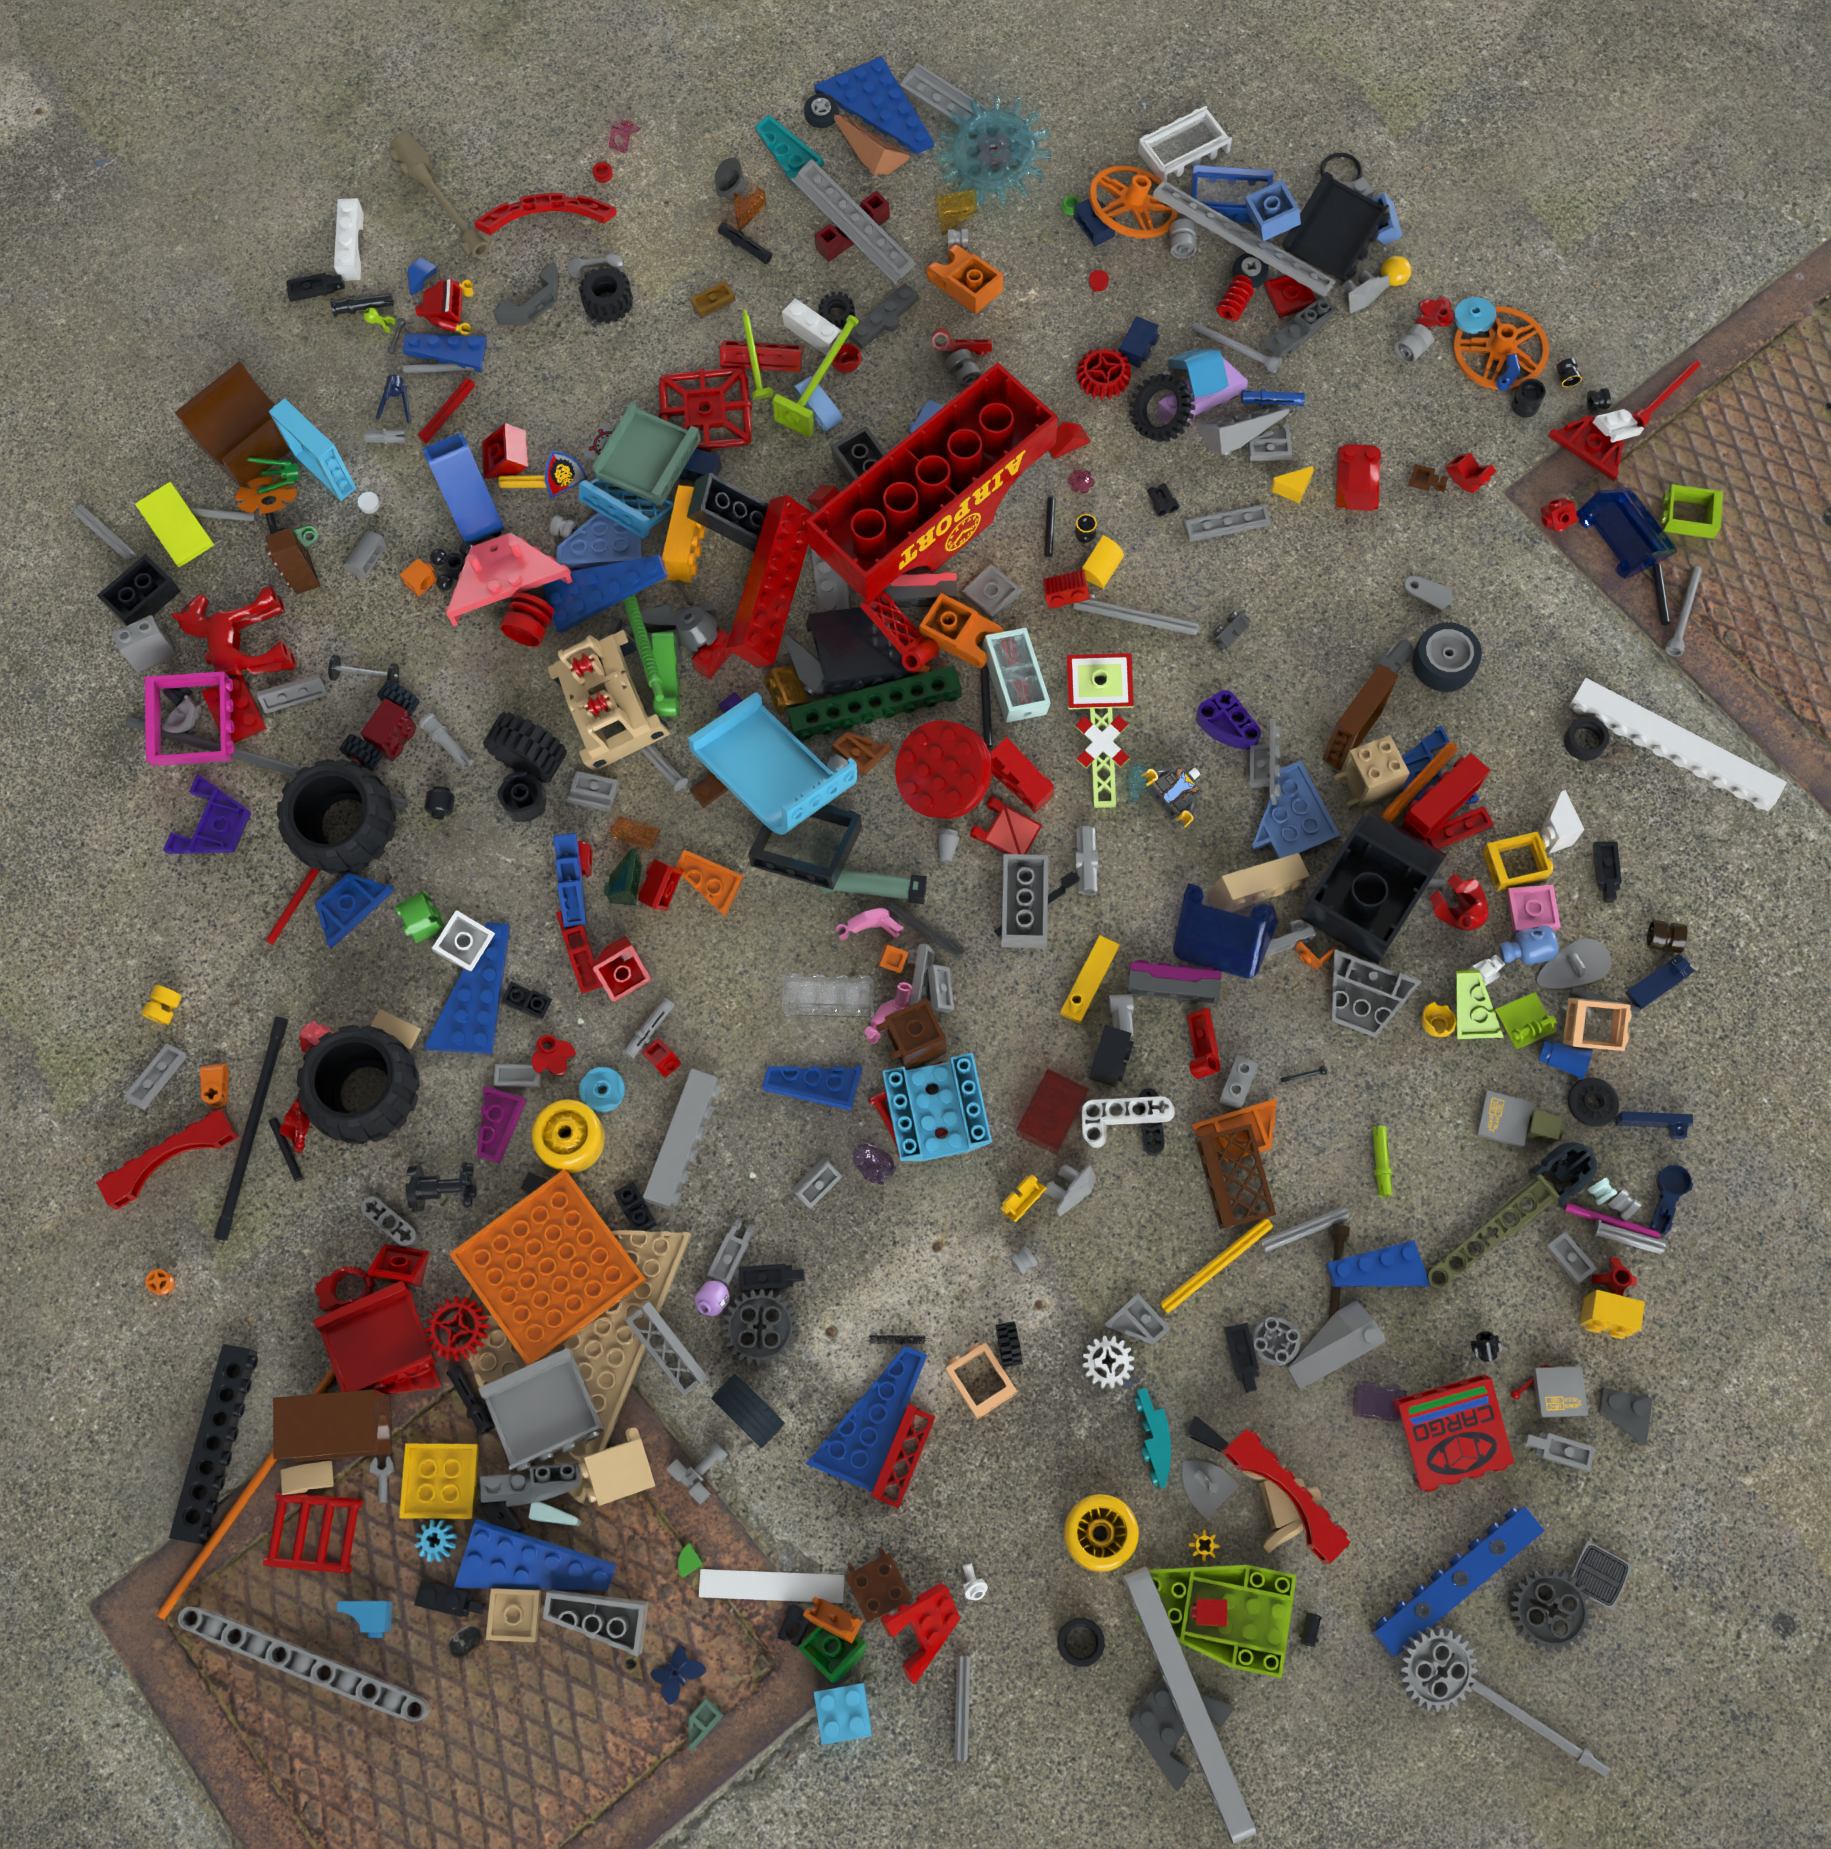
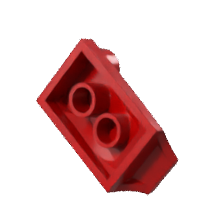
M1346 444L1338 448L1336 507L1364 511L1378 509L1381 459L1379 448L1373 445Z

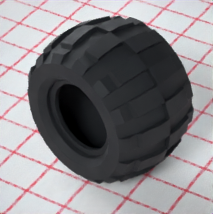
M326 759L315 762V765L312 767L305 766L295 773L297 776L293 781L285 784L282 789V801L278 802L277 817L280 820L278 828L284 843L289 846L291 853L301 862L315 870L345 874L349 870L359 871L368 867L370 861L373 859L378 860L386 852L384 848L388 841L392 842L395 827L393 826V822L396 821L395 805L390 798V791L386 785L369 769L347 760L340 759V761L337 760L335 762L334 760ZM342 800H355L363 804L362 816L355 830L343 840L330 844L322 832V820L326 811L333 804Z
M357 1025L343 1026L335 1033L327 1032L318 1038L320 1042L313 1049L309 1047L305 1053L303 1067L299 1068L297 1075V1086L300 1088L298 1099L302 1111L306 1113L309 1121L324 1135L333 1140L344 1141L347 1144H364L368 1140L378 1142L388 1138V1134L393 1130H399L407 1122L406 1117L409 1112L414 1111L418 1101L416 1090L420 1087L418 1069L415 1066L413 1056L405 1045L394 1035L386 1033L383 1029L367 1025L361 1028ZM363 1067H375L384 1071L388 1079L385 1090L380 1098L367 1109L349 1113L342 1104L340 1094L345 1079L353 1071Z

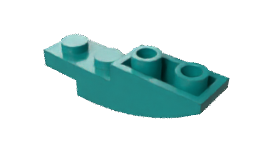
M1147 1388L1137 1390L1135 1393L1136 1397L1133 1400L1137 1411H1142L1145 1421L1141 1423L1145 1435H1150L1151 1439L1145 1440L1143 1442L1144 1447L1140 1449L1144 1461H1149L1152 1471L1149 1472L1152 1485H1157L1158 1489L1161 1490L1166 1487L1171 1463L1169 1426L1164 1408L1154 1411Z

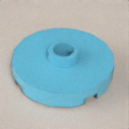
M1470 297L1462 300L1457 305L1454 319L1458 328L1464 332L1478 334V331L1485 332L1493 326L1496 319V309L1486 299Z
M597 1067L590 1070L581 1080L579 1094L582 1102L593 1111L606 1113L614 1110L621 1104L625 1096V1084L622 1077L613 1069ZM601 1088H607L604 1094L599 1093Z

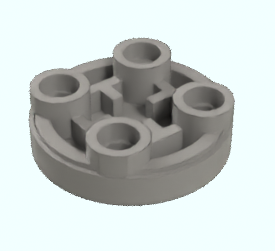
M1269 1317L1261 1321L1252 1333L1251 1338L1255 1354L1259 1360L1267 1365H1285L1294 1359L1299 1351L1300 1333L1293 1324L1283 1318Z

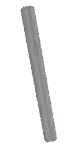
M1091 599L1081 603H1073V608L1076 610L1196 635L1199 624L1196 622Z

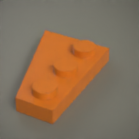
M683 850L676 865L677 868L684 870L682 877L726 917L744 876L687 850Z

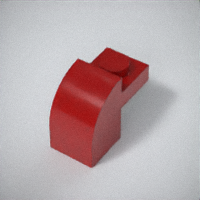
M1472 453L1458 454L1445 466L1452 480L1463 490L1474 493L1481 486L1487 484L1491 480L1490 477L1496 472L1492 464L1479 466Z

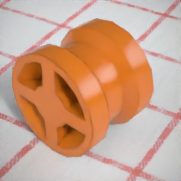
M155 1269L147 1275L145 1285L151 1292L158 1295H166L173 1290L175 1280L170 1273L161 1269Z

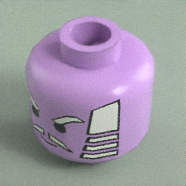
M708 1281L697 1292L694 1301L702 1314L716 1316L727 1305L730 1295L723 1283Z

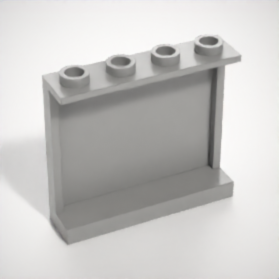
M569 1348L478 1388L481 1397L486 1401L510 1463V1466H508L509 1470L522 1473L527 1471L532 1463L539 1460L541 1463L554 1458V1453L563 1450V1452L570 1451L577 1447L576 1443L584 1439L586 1442L599 1437V1432L604 1431L573 1352Z

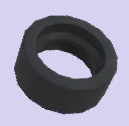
M1582 717L1571 724L1565 733L1564 744L1571 756L1578 760L1589 761L1601 756L1609 744L1610 735L1608 728L1600 720L1592 717ZM1578 729H1589L1598 736L1599 745L1595 749H1585L1575 741L1574 733Z
M1074 1618L1066 1622L1060 1629L1057 1638L1058 1650L1067 1663L1076 1667H1088L1096 1663L1103 1654L1105 1648L1103 1632L1092 1620ZM1076 1627L1089 1629L1095 1637V1649L1091 1655L1085 1658L1073 1656L1066 1645L1068 1634Z

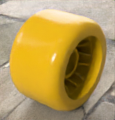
M565 1099L549 1104L537 1115L532 1126L531 1139L535 1152L548 1167L557 1172L566 1169L569 1174L588 1169L599 1159L605 1144V1132L601 1121L590 1107L576 1100ZM572 1130L568 1138H561L563 1132Z
M1095 1494L1083 1498L1070 1510L1064 1523L1063 1538L1069 1555L1077 1564L1090 1571L1108 1572L1119 1568L1131 1558L1138 1544L1139 1529L1133 1512L1123 1501L1111 1495ZM1096 1527H1102L1106 1530L1107 1537L1105 1540L1098 1541L1094 1538L1093 1531Z

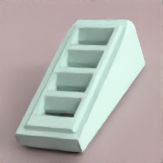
M541 1501L531 1503L530 1520L572 1526L581 1525L582 1520L576 1516Z

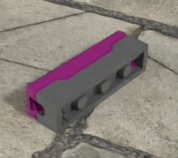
M1136 960L1130 964L1127 994L1217 1004L1220 998L1222 972L1210 967L1203 968L1202 970L1194 969L1190 965L1174 967L1164 962L1156 965L1148 964L1145 960Z

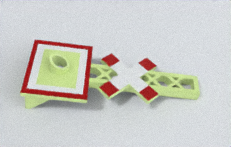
M1132 653L1066 655L1068 709H1090V721L1084 716L1075 725L1091 741V744L1076 760L1086 769L1092 763L1094 808L1116 807L1114 763L1121 768L1130 757L1113 741L1129 724L1119 715L1113 721L1112 708H1134ZM1103 676L1106 679V683L1098 685L1094 678ZM1107 708V714L1100 718L1095 713V709ZM1101 725L1105 728L1103 732L1098 729ZM1102 752L1107 755L1104 761L1099 757ZM1102 768L1110 773L1105 782L1097 776V773ZM1105 789L1111 795V801H1098V794Z

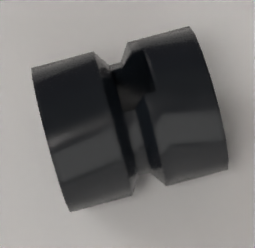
M1537 379L1524 380L1513 399V411L1520 417L1528 418L1534 416L1538 412L1546 394L1544 384Z

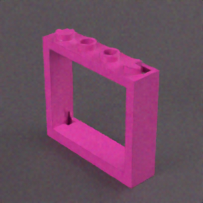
M225 672L145 677L146 761L152 766L231 761V754H234V743L231 741L234 724L230 713L234 710L233 701L230 699V691H233V682ZM220 685L221 751L161 755L160 689Z

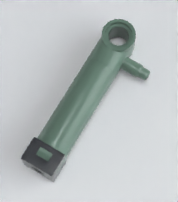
M822 865L821 867L829 868L830 865ZM843 868L833 890L821 886L817 887L824 893L839 891L907 899L909 903L924 904L927 876L911 875L910 878L844 870Z

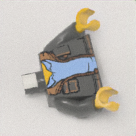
M1168 766L1149 769L1141 774V777L1145 776L1148 780V783H1146L1147 787L1145 788L1171 820L1176 818V821L1183 820L1185 823L1184 827L1186 828L1193 821V814L1198 801L1196 794L1199 792V788L1194 782L1201 777L1199 771L1191 767L1185 772L1181 767L1174 769Z

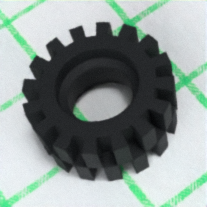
M831 292V297L826 294L825 299L822 298L820 300L821 304L818 305L819 315L836 327L843 329L847 323V317L849 315L855 317L854 303L851 297L848 299L847 294L842 296V292H838V295H835V292ZM840 307L845 312L842 316L833 317L829 314V311L832 308Z
M1015 1321L996 1324L1003 1367L1023 1364Z

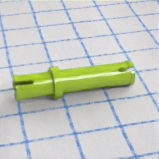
M1377 1126L1378 1129L1372 1127L1376 1166L1374 1176L1377 1177L1378 1197H1387V1195L1391 1197L1393 1196L1391 1184L1393 1170L1390 1169L1387 1127Z

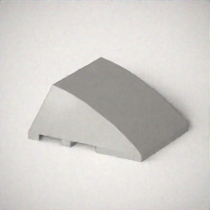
M1334 949L1332 1021L1376 1037L1422 981Z

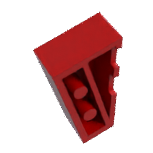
M1008 737L990 752L992 775L1034 813L1053 797V783L1036 769Z

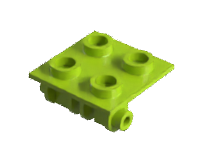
M1536 992L1495 1009L1516 1050L1557 1033L1554 1024L1557 1023L1556 1018L1553 1015L1549 1016Z

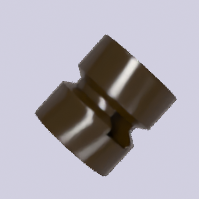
M1652 920L1647 932V947L1656 950H1662L1665 947L1668 952L1682 953L1687 941V926L1679 923H1671L1668 926V923L1664 921Z

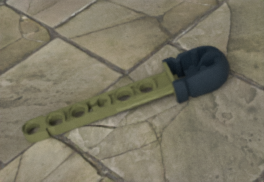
M1576 1142L1564 1143L1556 1147L1541 1160V1165L1536 1164L1529 1170L1528 1173L1531 1178L1529 1183L1490 1214L1492 1218L1449 1253L1443 1262L1440 1261L1428 1271L1427 1277L1430 1287L1441 1289L1456 1278L1454 1275L1466 1270L1506 1235L1509 1237L1513 1236L1551 1203L1562 1207L1568 1202L1569 1196H1575L1594 1178L1597 1170V1159L1593 1152L1584 1144ZM1566 1159L1567 1163L1563 1166L1561 1164L1556 1165V1172L1553 1175L1560 1183L1567 1180L1571 1181L1572 1184L1557 1193L1553 1189L1555 1186L1549 1179L1546 1181L1541 1174L1549 1171L1553 1163L1557 1164ZM1574 1172H1577L1579 1174L1574 1178H1572L1571 1176ZM1527 1197L1532 1200L1533 1207L1531 1210H1524L1521 1207L1520 1202L1522 1198ZM1505 1212H1510L1515 1216V1223L1513 1225L1504 1223L1503 1214ZM1487 1228L1490 1230L1494 1228L1496 1230L1494 1234L1496 1239L1491 1237L1483 1242L1480 1238L1488 1234ZM1469 1242H1476L1479 1245L1480 1251L1477 1255H1472L1468 1252L1467 1245ZM1456 1256L1461 1259L1462 1266L1459 1270L1451 1268L1449 1264L1451 1257ZM1439 1271L1443 1274L1444 1282L1441 1285H1437L1432 1281L1431 1276L1433 1272Z

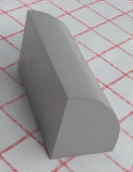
M366 531L344 563L343 568L365 579L387 547L383 537L375 532Z

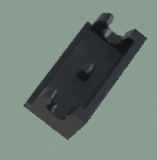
M481 1498L478 1499V1505L491 1524L518 1533L526 1529L512 1507H506V1501L481 1503Z

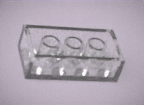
M800 974L783 976L781 1003L785 1016L873 1018L876 1005L875 980L866 975H860L857 978H848L845 975H835L834 978L821 974H813L811 977H802Z

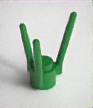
M247 458L250 462L283 466L280 467L281 470L261 472V475H281L282 479L286 480L259 489L257 491L259 494L285 485L295 484L294 480H299L297 463Z

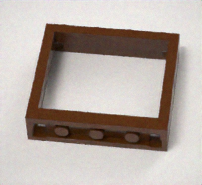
M1378 665L1336 723L1322 760L1336 769L1342 770L1349 751L1360 745L1383 713L1399 676L1391 671L1390 667Z

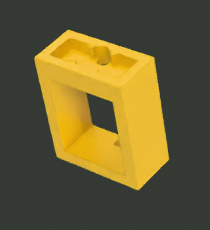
M1538 831L1485 845L1482 854L1496 892L1547 880L1551 875L1553 863L1550 858H1547L1545 852L1546 844L1544 839L1540 838ZM1529 846L1538 872L1508 879L1499 852Z

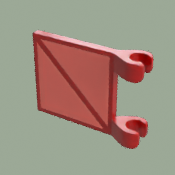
M990 797L986 807L999 814L988 833L979 826L974 825L970 836L1004 854L1026 855L1042 824L1004 805L997 798Z

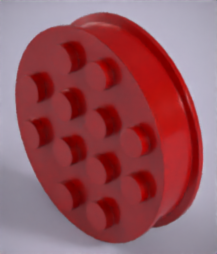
M947 720L931 721L913 730L901 745L895 764L896 783L904 801L916 812L940 819L958 818L972 811L986 795L992 777L990 752L981 736L965 725Z

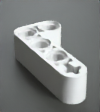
M1162 1096L1090 1100L1082 1108L1083 1137L1091 1147L1099 1148L1106 1142V1125L1168 1122L1173 1119L1175 1109L1172 1102ZM1163 1105H1166L1167 1109L1164 1110V1113H1161L1159 1110L1162 1109ZM1139 1106L1146 1107L1142 1115L1135 1114V1109ZM1116 1107L1123 1108L1119 1116L1112 1115V1111ZM1098 1108L1100 1110L1096 1117H1089V1112L1092 1109ZM1093 1131L1100 1132V1136L1096 1140L1089 1139Z

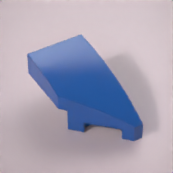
M422 257L408 267L409 292L412 296L423 289V282L437 273V266Z

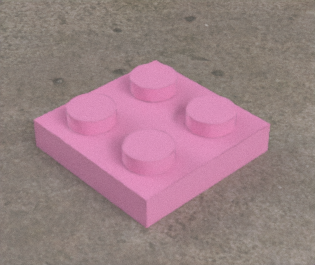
M1553 885L1508 888L1507 897L1514 933L1543 925L1549 926L1553 930L1560 929Z

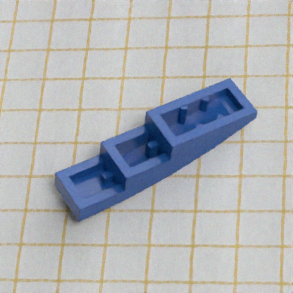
M575 832L554 835L555 864L558 876L557 886L564 927L586 925V906L577 834Z

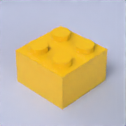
M1595 1290L1583 1299L1579 1325L1587 1327L1586 1330L1590 1332L1601 1333V1331L1609 1332L1611 1337L1625 1339V1337L1641 1330L1645 1302Z

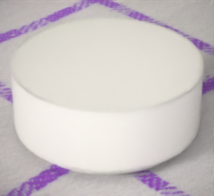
M365 492L359 496L358 505L362 512L371 514L379 509L380 500L375 493Z

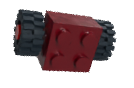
M387 680L377 693V697L382 702L360 732L364 740L358 736L356 737L354 734H349L339 748L341 753L346 755L345 757L370 771L374 770L382 757L393 762L396 757L400 756L404 748L403 746L408 739L414 736L417 728L410 716L419 705V699L414 694H411V691L406 690L404 686H400L392 680Z

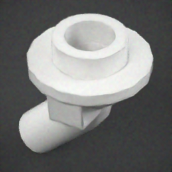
M972 1563L963 1565L967 1581L963 1585L965 1597L969 1600H979L985 1595L988 1586L983 1578L976 1580Z

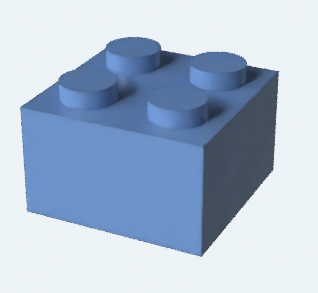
M1283 180L1245 197L1247 213L1263 241L1301 224L1299 208Z

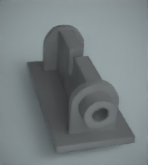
M1246 610L1233 611L1226 618L1228 622L1224 626H1218L1212 632L1214 636L1208 642L1216 641V646L1221 651L1227 649L1237 639L1232 632L1240 636L1250 626L1251 620L1247 616H1243Z

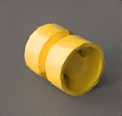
M154 985L149 995L151 1001L145 1003L141 1015L154 1022L168 1026L174 1016L172 1010L178 1007L182 996L166 987Z

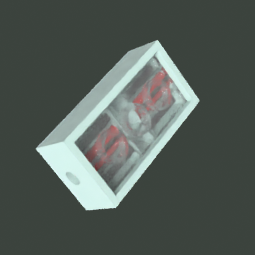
M1027 628L985 635L982 650L987 655L986 663L1005 723L1046 715L1051 702Z

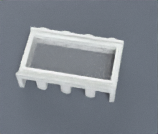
M1204 106L1184 117L1176 119L1175 122L1167 126L1160 127L1151 134L1144 135L1139 139L1138 153L1153 174L1160 178L1162 182H1167V175L1174 171L1176 176L1180 177L1184 172L1185 165L1190 163L1193 168L1194 165H1200L1201 157L1206 154L1211 160L1215 159L1220 147L1226 154L1229 153L1232 137L1226 135L1207 110V106Z

